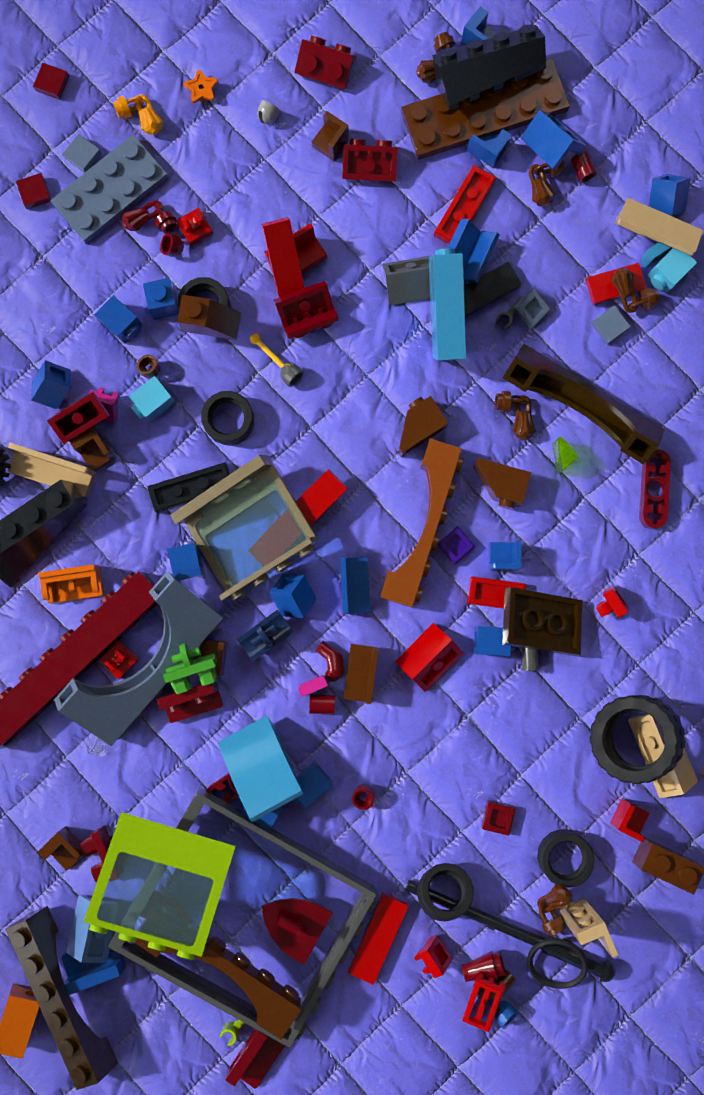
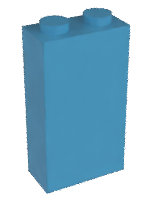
M455 248L435 250V255L429 257L432 356L436 360L466 359L463 253L455 254Z

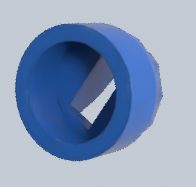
M500 1001L494 1018L502 1028H505L517 1016L519 1011L511 1003Z

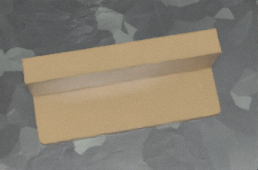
M627 198L615 224L658 243L666 244L672 247V249L675 248L691 256L696 252L703 232L700 228L631 198Z
M9 443L8 448L13 450L14 454L10 463L11 468H8L7 472L49 486L59 480L70 481L74 483L81 496L88 498L96 475L95 471L85 466Z
M647 713L632 716L628 719L645 764H652L660 757L664 750L665 738L663 730L657 720ZM685 748L683 749L681 760L676 764L677 766L668 772L667 775L653 781L659 798L684 795L698 782Z
M585 898L571 903L569 909H559L565 923L581 945L598 939L612 958L619 956L605 922Z

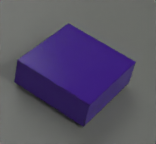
M458 526L437 544L454 565L476 547Z

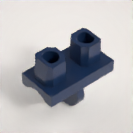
M276 610L236 640L246 651L252 662H254L294 633V631L281 613Z

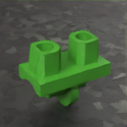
M184 643L179 645L180 653L171 656L173 664L182 661L183 663L166 668V673L163 674L165 683L170 682L176 694H180L192 688L189 675L198 673L202 685L216 682L217 657L214 652L192 660V658L201 655L200 648L189 650L188 645Z

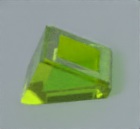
M561 436L552 443L556 469L559 474L578 458V454Z

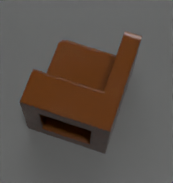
M326 111L323 115L324 125L312 140V147L334 162L344 148V144H347L349 141V125Z
M93 426L69 440L73 449L81 454L88 467L93 471L100 469L116 458L100 432Z
M205 639L200 647L201 655L197 656L199 658L215 652L217 657V676L224 674L228 642Z
M66 826L59 830L37 852L44 860L52 855L65 870H69L84 855L80 847L81 842Z

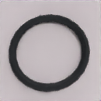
M550 938L538 942L531 948L527 957V966L532 976L541 984L551 988L565 989L576 986L583 981L588 972V960L582 949L576 944L560 938ZM559 944L573 949L581 958V973L569 982L556 983L548 981L540 976L534 968L533 958L535 953L546 945Z

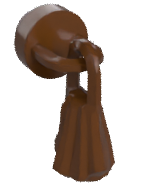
M443 32L434 38L435 44L433 47L436 54H438L443 49L453 48L456 43L452 35H449L448 32ZM421 60L417 66L416 75L422 83H431L435 79L433 60Z
M563 160L556 170L552 169L547 163L535 164L529 168V177L532 184V201L537 206L548 207L554 200L553 198L556 193L549 185L545 174L550 172L552 178L560 176V172L565 171ZM534 174L540 175L541 178L536 180Z
M619 268L612 275L611 281L619 292L626 312H635L639 305H641L643 310L649 311L659 304L658 292L650 288L640 290L638 294L639 300H637L634 292L633 273L629 269ZM631 296L632 303L628 305L626 298Z
M510 391L496 393L494 403L496 410H500L501 413H509L511 406H516V417L512 428L514 435L520 440H528L533 437L536 429L531 416L530 398L525 395L511 398ZM526 404V411H521V406Z
M555 884L548 894L540 897L537 901L539 914L544 922L541 926L545 933H549L550 937L565 930L563 925L565 921L562 915L558 916L555 910L569 909L572 903L571 891L561 884ZM550 912L553 918L548 920L545 913Z

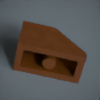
M182 295L177 322L183 332L237 340L241 312L211 299Z
M431 396L425 400L423 397H419L408 405L410 409L407 410L398 451L400 457L447 428L449 423Z
M477 458L473 468L491 499L499 502V507L510 510L523 505L531 472Z

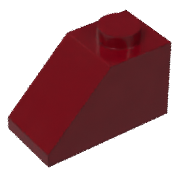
M93 391L57 412L47 422L64 444L110 415Z

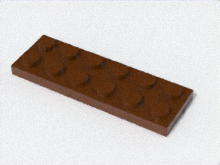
M551 58L546 60V69L517 82L509 79L505 81L503 88L499 90H484L480 92V98L472 102L468 101V98L459 101V107L454 110H449L443 97L439 94L402 106L401 114L417 159L420 160L469 144V139L472 135L481 139L490 135L500 134L502 129L510 131L528 125L539 110L556 116L568 112L570 105L554 61Z

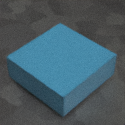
M659 242L649 248L640 261L646 268L666 255L672 247Z

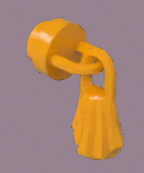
M140 94L127 100L123 95L117 97V101L113 102L119 119L123 117L125 120L131 118V112L137 110L140 116L141 130L145 131L146 134L156 135L163 129L164 121L154 111L149 99L145 95ZM134 102L135 106L129 108L128 104ZM144 102H145V104H146L147 107H145L144 109H142L141 107L143 106V104H144Z

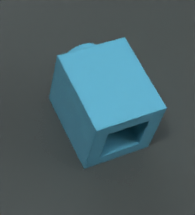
M673 248L647 276L651 279V283L656 289L662 290L667 294L697 262L689 254Z
M155 376L129 395L130 399L134 402L130 406L140 419L145 416L150 422L176 404Z

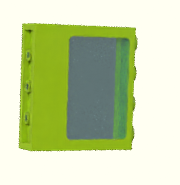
M121 812L83 922L90 924L89 930L97 933L107 934L108 929L119 932L118 938L124 941L136 943L137 938L149 941L147 947L165 952L166 947L178 950L177 956L185 959L194 960L195 955L202 957L235 846Z

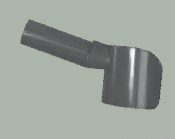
M520 296L507 312L498 314L496 323L501 317H506L509 320L504 330L510 328L513 320L512 317L515 315L513 307L523 297Z

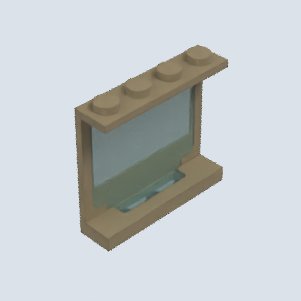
M258 455L170 515L175 524L185 523L198 544V547L225 590L224 593L219 595L221 601L228 598L235 601L247 593L245 588L251 584L256 587L269 579L268 573L276 570L278 573L292 565L290 559L297 555L300 558L308 555L315 550L312 545L320 541L268 455Z

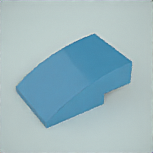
M267 715L218 742L231 779L252 822L304 794L277 729Z

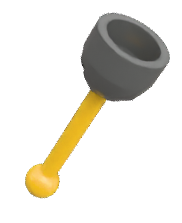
M258 334L250 336V342L255 345L257 344L281 368L280 377L288 387L294 386L302 378L304 371L294 363L284 364L261 341Z

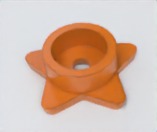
M199 69L194 79L184 82V87L192 92V103L208 100L214 101L213 88L218 83V80L214 77H206Z

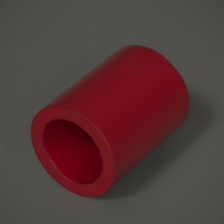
M587 150L583 151L581 156L576 154L571 158L570 161L580 183L587 182L597 175L596 168Z
M310 694L309 714L335 715V695Z

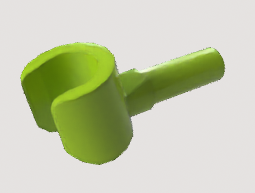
M236 1020L235 1022L225 1024L220 1033V1038L225 1032L233 1035L227 1046H231L236 1042L244 1022Z

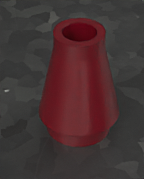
M490 951L468 963L462 964V971L466 982L475 981L478 972L484 974L483 979L485 980L491 977L495 979L494 981H499L500 977L506 976L500 952L493 953V951Z

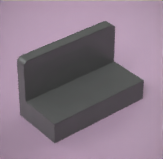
M430 256L382 264L390 305L430 298Z

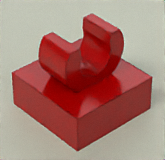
M199 207L176 220L190 247L213 234Z
M614 584L605 589L603 596L606 600L596 605V609L601 617L612 611L615 612L618 618L628 613L629 607Z
M118 640L102 656L99 662L119 680L140 658L121 640Z
M438 935L429 938L424 947L414 957L416 961L419 959L424 961L423 973H431L434 979L444 975L453 960Z

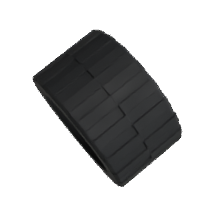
M646 695L619 697L605 704L603 709L595 716L590 729L592 753L596 757L599 766L612 778L615 777L624 783H650L667 775L668 772L677 766L678 761L681 760L686 743L684 727L681 725L679 716L674 713L669 705L664 704L662 700ZM640 711L651 715L657 720L663 730L665 738L664 750L660 757L652 764L646 766L631 765L621 758L614 747L612 737L614 725L622 715L628 712Z

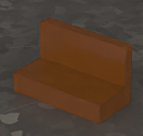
M351 644L343 699L362 701L366 704L372 703L378 647Z

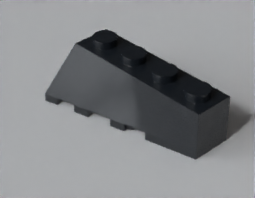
M524 25L517 31L497 33L493 38L482 41L473 40L465 46L446 48L440 53L432 55L436 87L449 110L458 108V102L466 98L470 102L480 98V92L492 89L496 91L503 88L505 81L509 79L517 82L546 69L545 35L537 25Z
M57 481L0 520V579L10 588L19 581L18 578L26 570L30 569L35 563L36 558L50 547L56 536L61 531H64L87 506L73 482Z

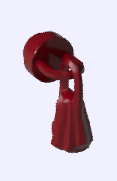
M156 200L139 209L125 212L122 215V225L130 231H138L148 220L158 215L154 224L160 232L166 234L173 232L177 228V219L171 211L163 212V204ZM154 206L155 211L150 214L148 209Z

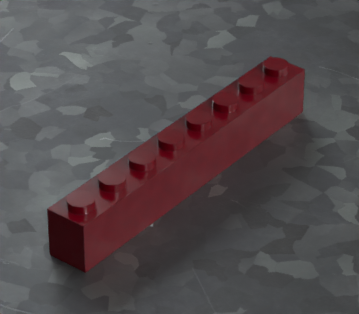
M131 572L121 582L123 586L116 593L111 591L101 600L103 605L100 608L85 614L80 620L82 624L75 631L73 629L67 631L60 638L62 643L56 649L50 648L39 658L41 663L34 669L30 667L24 671L18 678L20 682L14 688L10 686L0 694V749L5 748L48 708L73 678L79 679L118 640L126 635L158 605L149 593L155 583L144 572Z

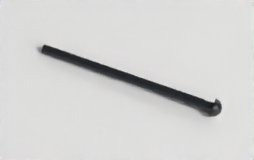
M408 880L405 890L417 895L418 883ZM429 888V896L433 903L447 909H453L458 905V900ZM472 906L463 914L465 917L486 925L491 930H498L532 946L545 940L541 936ZM559 944L546 945L540 948L541 952L582 969L581 958L575 951ZM586 956L589 973L600 977L601 982L613 980L616 969L610 960H606L603 964Z

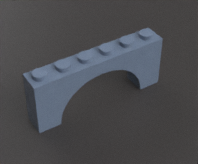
M169 571L149 591L153 599L160 605L164 617L163 636L151 660L133 676L114 684L90 685L73 678L54 699L58 712L110 746L126 734L130 724L145 712L146 706L150 701L162 693L166 684L163 674L166 673V668L183 663L182 661L173 664L171 656L180 653L179 645L186 643L189 650L200 648L205 638L217 630L220 621L223 619L213 606Z

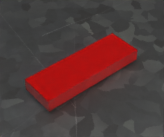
M473 165L434 231L433 236L450 244L460 220L469 219L471 222L473 221L496 182L497 177Z
M285 217L261 224L278 298L304 289L290 219Z
M382 892L348 968L349 974L374 985L409 907L408 903Z

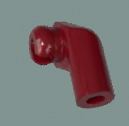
M323 640L315 651L327 660L328 670L325 672L326 678L329 681L336 682L343 676L345 671L343 656Z

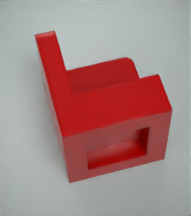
M621 799L610 824L619 831L643 843L646 837L640 834L650 813Z

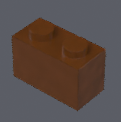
M645 838L643 843L640 842L632 861L642 871L693 895L704 873V867L696 861L648 838Z

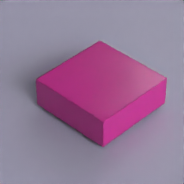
M321 675L300 684L298 689L303 697L327 687L329 684L326 677Z

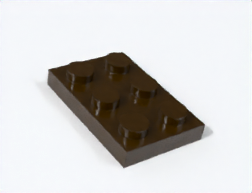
M514 587L506 588L502 644L570 656L581 655L583 600Z

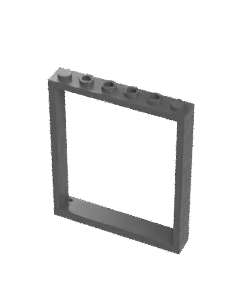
M199 787L178 823L177 829L188 832L203 805L206 804L361 892L301 998L299 1014L280 1040L256 1024L257 1011L254 1005L161 953L158 957H155L136 943L119 939V932H115L108 947L290 1048L294 1040H299L300 1036L303 1035L308 1015H313L320 1004L321 998L319 996L324 988L328 989L335 976L333 971L338 962L342 964L349 952V947L347 946L352 937L356 939L363 927V922L361 921L366 912L371 913L374 909L373 907L377 902L375 887L273 828L267 830L240 814L241 810ZM155 863L120 924L130 927L134 926L168 865Z

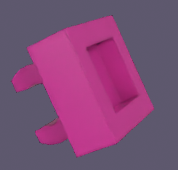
M101 387L97 392L94 391V393L110 415L104 421L115 423L118 417V392L114 391L113 395L110 396L105 394L104 388Z

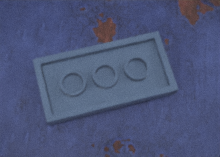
M131 135L51 199L50 202L87 245L125 212H128L169 178L167 173L134 135Z

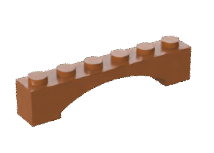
M429 439L420 469L426 472L429 486V508L425 527L417 546L403 565L395 572L388 570L380 595L381 599L410 608L413 607V603L419 604L423 588L419 587L422 576H428L432 562L428 561L427 558L430 550H436L440 535L435 533L438 524H444L448 509L443 507L446 498L451 499L454 493L456 483L451 481L454 472L459 473L464 460V457L460 456L462 448Z

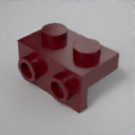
M311 35L310 40L302 39L294 73L346 89L353 61H356L357 55L350 53L351 47L336 43L335 48L325 45L326 39Z
M325 281L274 299L288 339L293 337L300 338L309 331L330 327L339 320Z

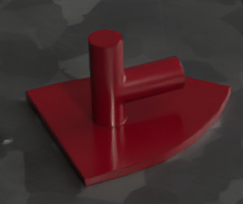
M296 898L279 899L261 905L264 923L273 941L288 956L305 965L333 912L309 900Z

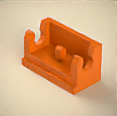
M93 564L38 573L43 600H48L49 604L105 596L101 566Z
M17 984L12 985L0 1023L1 1055L20 1059L24 1057L39 1009V1004L32 989L20 987Z

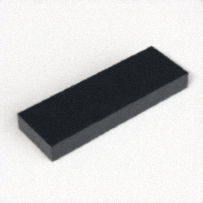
M509 261L481 276L478 283L464 285L465 318L521 287L522 283Z
M220 463L147 486L154 511L159 513L187 504L230 475L227 463Z

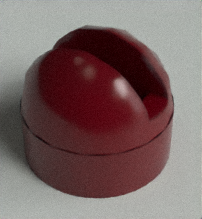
M166 233L163 236L160 244V250L163 255L176 257L183 252L184 245L178 236Z
M366 784L359 785L352 795L354 806L361 810L371 808L375 800L373 788ZM363 792H366L367 795L365 800L363 801L360 799V797Z

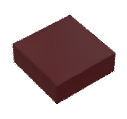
M42 62L33 88L39 93L60 100L70 76L67 71Z
M42 173L16 181L26 209L50 202L51 196Z
M487 800L481 828L509 836L516 808Z

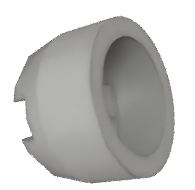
M262 100L257 111L258 119L261 123L271 125L277 120L280 109Z

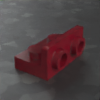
M350 139L349 144H344L342 179L396 182L398 147H392V141L376 140V146L365 145V139Z
M217 682L208 685L201 684L192 687L186 692L180 694L172 693L157 699L159 709H166L170 723L223 706Z

